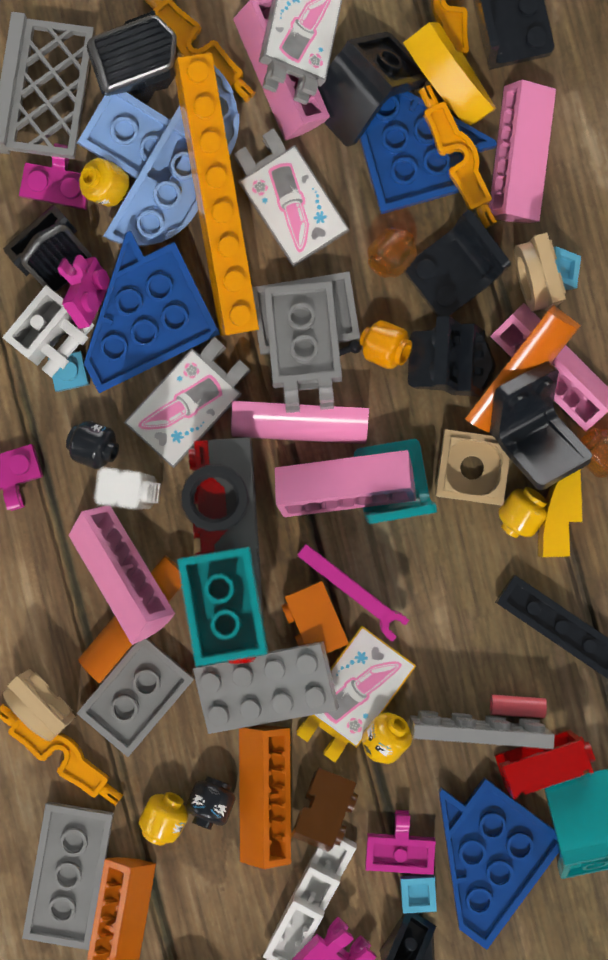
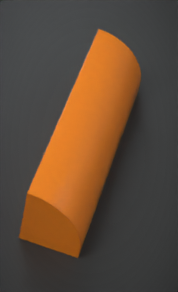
M553 305L465 420L479 429L490 433L496 389L544 362L549 361L552 363L581 325Z
M165 555L151 571V574L169 603L182 588L179 566ZM115 615L78 658L80 665L99 684L106 679L133 646Z
M250 726L239 728L240 862L261 869L291 864L290 728Z
M124 857L106 858L104 860L87 960L140 959L156 863Z

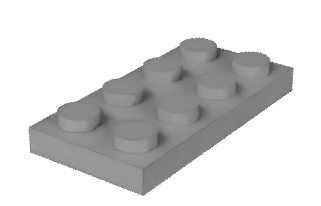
M324 641L270 651L266 655L256 656V659L251 663L230 664L225 661L193 668L208 734L332 712L339 708Z
M425 710L418 711V716L410 715L409 728L414 739L554 749L555 735L544 724H540L538 719L519 718V723H511L506 721V717L487 715L485 721L472 719V715L465 713H452V718H442L438 716V712Z
M50 801L45 804L22 939L89 950L104 860L108 852L114 817L113 812Z

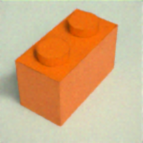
M322 580L285 595L287 603L281 606L288 623L290 624L295 621L300 632L299 635L295 636L298 646L324 641L326 653H329L349 644Z

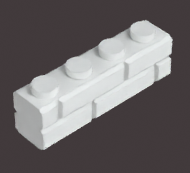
M101 468L98 471L95 494L97 504L133 509H150L153 503L159 504L161 483H156L155 476L109 468Z

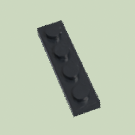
M513 575L495 603L608 679V638L516 575Z

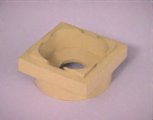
M548 233L535 235L529 242L516 245L514 249L516 271L529 309L531 311L541 310V312L548 311L553 305L557 307L566 299L564 295L566 291L561 273H558L555 262L557 258Z
M444 429L441 454L438 461L435 497L503 506L510 458L503 451L498 441L491 435ZM470 456L479 458L484 467L482 475L474 480L464 477L460 468L462 461Z
M31 669L14 678L3 692L5 701L16 716L30 730L47 741H52L76 718L72 713L73 710L60 696L57 697L49 689L50 686Z

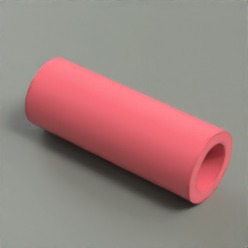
M491 695L490 715L543 719L546 717V698Z

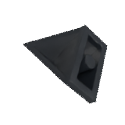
M417 913L403 914L379 950L381 960H435L434 931L436 926Z

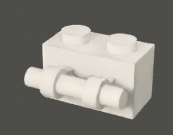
M45 285L2 338L37 366L45 356L50 358L42 367V370L52 378L60 367L62 369L66 367L69 363L67 359L78 345L81 344L83 346L89 339L87 337L88 333L95 325L92 323L90 327L81 329L77 326L75 327L73 319L62 305L64 299ZM66 332L69 336L56 351L53 348L54 345Z

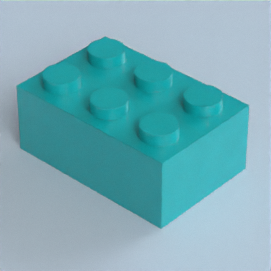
M250 546L177 559L195 666L266 655L268 647Z

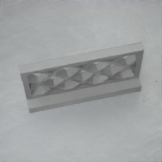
M11 12L0 79V153L10 154L11 151L75 159L90 66V57L86 46L89 39L95 34L94 27L27 19L25 13ZM34 30L49 32L54 40L38 50L32 42ZM73 35L85 37L84 47L74 54L63 43ZM57 46H60L68 58L52 68L44 56ZM31 48H32V50H33L35 53L30 56ZM82 57V61H81V65H80L77 60ZM40 59L49 72L33 82L27 74L28 67ZM71 64H74L80 72L79 78L69 86H66L58 74ZM54 77L63 90L47 100L39 90V87ZM26 80H27V82H28L30 85L25 88V84H26ZM77 89V93H76V97H75L72 92ZM35 91L44 104L28 114L22 106L23 99ZM66 96H69L75 104L74 111L61 118L53 106ZM49 109L58 122L42 132L33 120ZM22 113L25 117L20 120V115ZM72 121L71 130H70V128L67 126V124ZM29 123L39 135L29 143L16 142L18 131ZM61 128H64L70 136L68 148L53 147L47 138Z

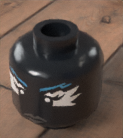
M83 421L79 425L73 426L67 436L66 448L69 450L72 460L90 468L101 469L108 462H113L118 455L119 444L116 443L115 432L111 428L93 421Z
M208 776L205 781H197L186 804V811L194 816L192 823L208 830L212 829L213 824L218 826L225 825L236 800L235 795L230 791L232 786Z

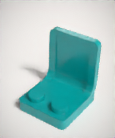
M417 439L368 446L355 450L354 457L408 450L413 468L416 501L363 507L365 520L368 524L438 512L436 503L431 501L429 496L421 445Z
M608 770L594 771L592 774L584 773L583 776L545 788L559 845L560 856L557 867L560 878L566 879L608 870Z

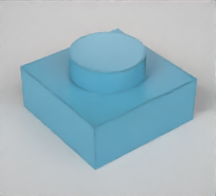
M556 246L554 247L557 258L555 262L558 273H561L564 287L566 290L576 289L581 256Z
M83 352L72 353L67 359L69 363L64 369L60 367L52 377L56 392L90 385L87 370L83 364Z
M434 875L400 876L403 914L437 912Z

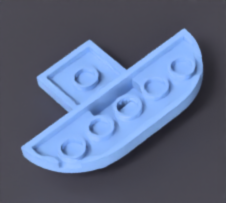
M214 66L230 156L238 136L239 114L233 95L234 92L229 82ZM127 92L110 96L104 95L77 144L96 156L118 165L130 177L134 178L135 182L103 237L123 244L126 232L131 230L139 246L163 242L184 229L198 211L180 105L170 120Z

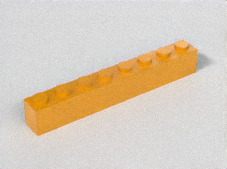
M212 53L177 57L173 69L176 75L175 81L220 336L259 330Z

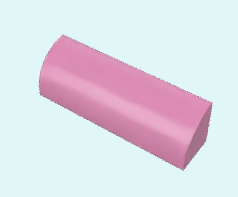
M249 0L233 20L260 84L263 87L268 65L259 62L272 0ZM288 73L286 74L285 81L283 83L279 82L275 93L263 88L284 140L307 133L330 118L318 88L314 96H309V101L306 105L293 100L299 78Z
M523 79L504 86L491 187L492 200L489 203V208L495 220L518 223L540 221L556 95L555 88Z
M523 303L490 337L512 358L541 319ZM565 345L551 363L559 371L554 401L586 432L608 412V386Z
M232 401V437L366 444L369 408L334 406V409L320 410L319 405L299 404L300 412L286 413V406L282 403Z
M408 450L275 467L276 506L283 517L416 501L413 468Z
M106 505L82 511L70 531L69 537L132 645L138 643L163 628L175 613L112 507Z

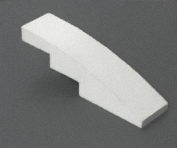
M344 837L340 846L334 844L333 849L329 852L316 848L264 951L263 958L267 960H291L312 939L324 917L327 905L340 884L341 876L357 849V843Z

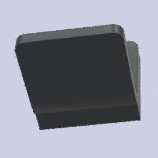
M473 0L489 70L548 57L552 54L555 45L544 0Z
M381 32L350 39L330 64L326 81L321 87L318 86V90L330 115V118L324 123L345 146L355 145L382 105L389 98L397 94L422 88L428 79L416 64L409 51L391 33Z
M467 210L448 233L408 262L404 268V273L437 317L452 315L493 284L511 266V262L471 210Z
M549 361L504 383L496 389L490 434L498 441L503 451L539 490H544L589 465L592 458V453L555 412L553 402L559 371Z

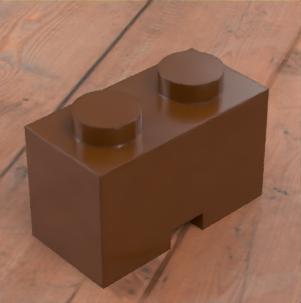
M318 768L313 774L305 795L306 799L311 800L309 807L304 806L300 810L290 837L327 852L333 849L334 844L340 846L347 826L342 825L346 812L352 813L358 798V794L354 793L356 782Z

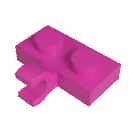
M54 143V147L68 148V145ZM52 156V167L25 162L19 191L21 198L87 210L88 199L82 195L79 188L81 173L67 171L69 158Z
M77 255L73 266L69 264L66 258H63L58 266V271L71 286L62 305L79 329L90 327L107 293L111 280L95 257L85 259L82 255Z
M33 444L0 453V490H3L6 508L11 511L24 508L23 498L18 485L43 477Z
M395 810L394 835L367 833L366 871L434 875L435 837L409 836V810Z

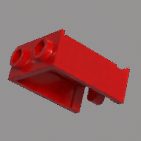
M571 730L555 734L554 749L519 746L494 755L504 786L514 800L517 799L521 792L526 795L583 776V771L585 770L590 774L594 773L591 763L595 762V756L588 741L585 742L582 736L579 737Z

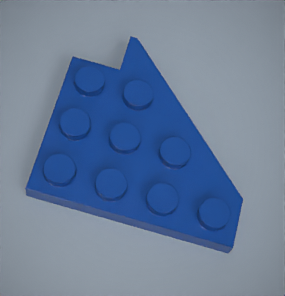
M409 91L389 98L382 105L359 139L380 214L460 193L449 176V169L461 162L464 157L460 152H453L445 156H441L438 153L432 133L424 118V111L427 108L421 98ZM453 117L459 131L465 133L473 141L478 153L496 148L495 139Z
M132 231L126 232L83 363L99 393L220 334L175 242L144 256Z
M484 777L465 803H462L442 787L438 790L458 927L459 930L487 950L560 851L554 828Z

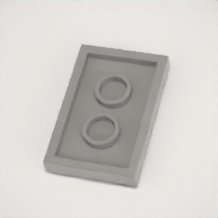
M350 271L252 287L259 325L257 336L260 354H270L264 292L266 287L332 281L338 343L360 340Z
M146 638L131 648L76 714L129 757L195 678L150 639Z

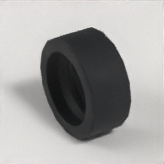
M206 465L195 470L185 481L181 492L182 508L187 518L197 527L207 531H224L236 525L245 515L249 504L248 488L243 478L233 469L222 465ZM219 477L225 479L233 486L236 492L234 509L221 519L205 517L198 511L195 504L197 487L208 478Z

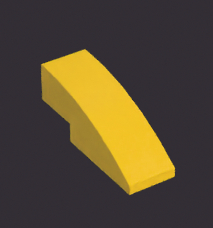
M439 22L427 23L403 42L428 81L462 122L473 126L496 109L462 51H456Z
M581 469L551 485L546 497L548 501L546 505L547 515L538 533V557L570 556L569 522H583Z

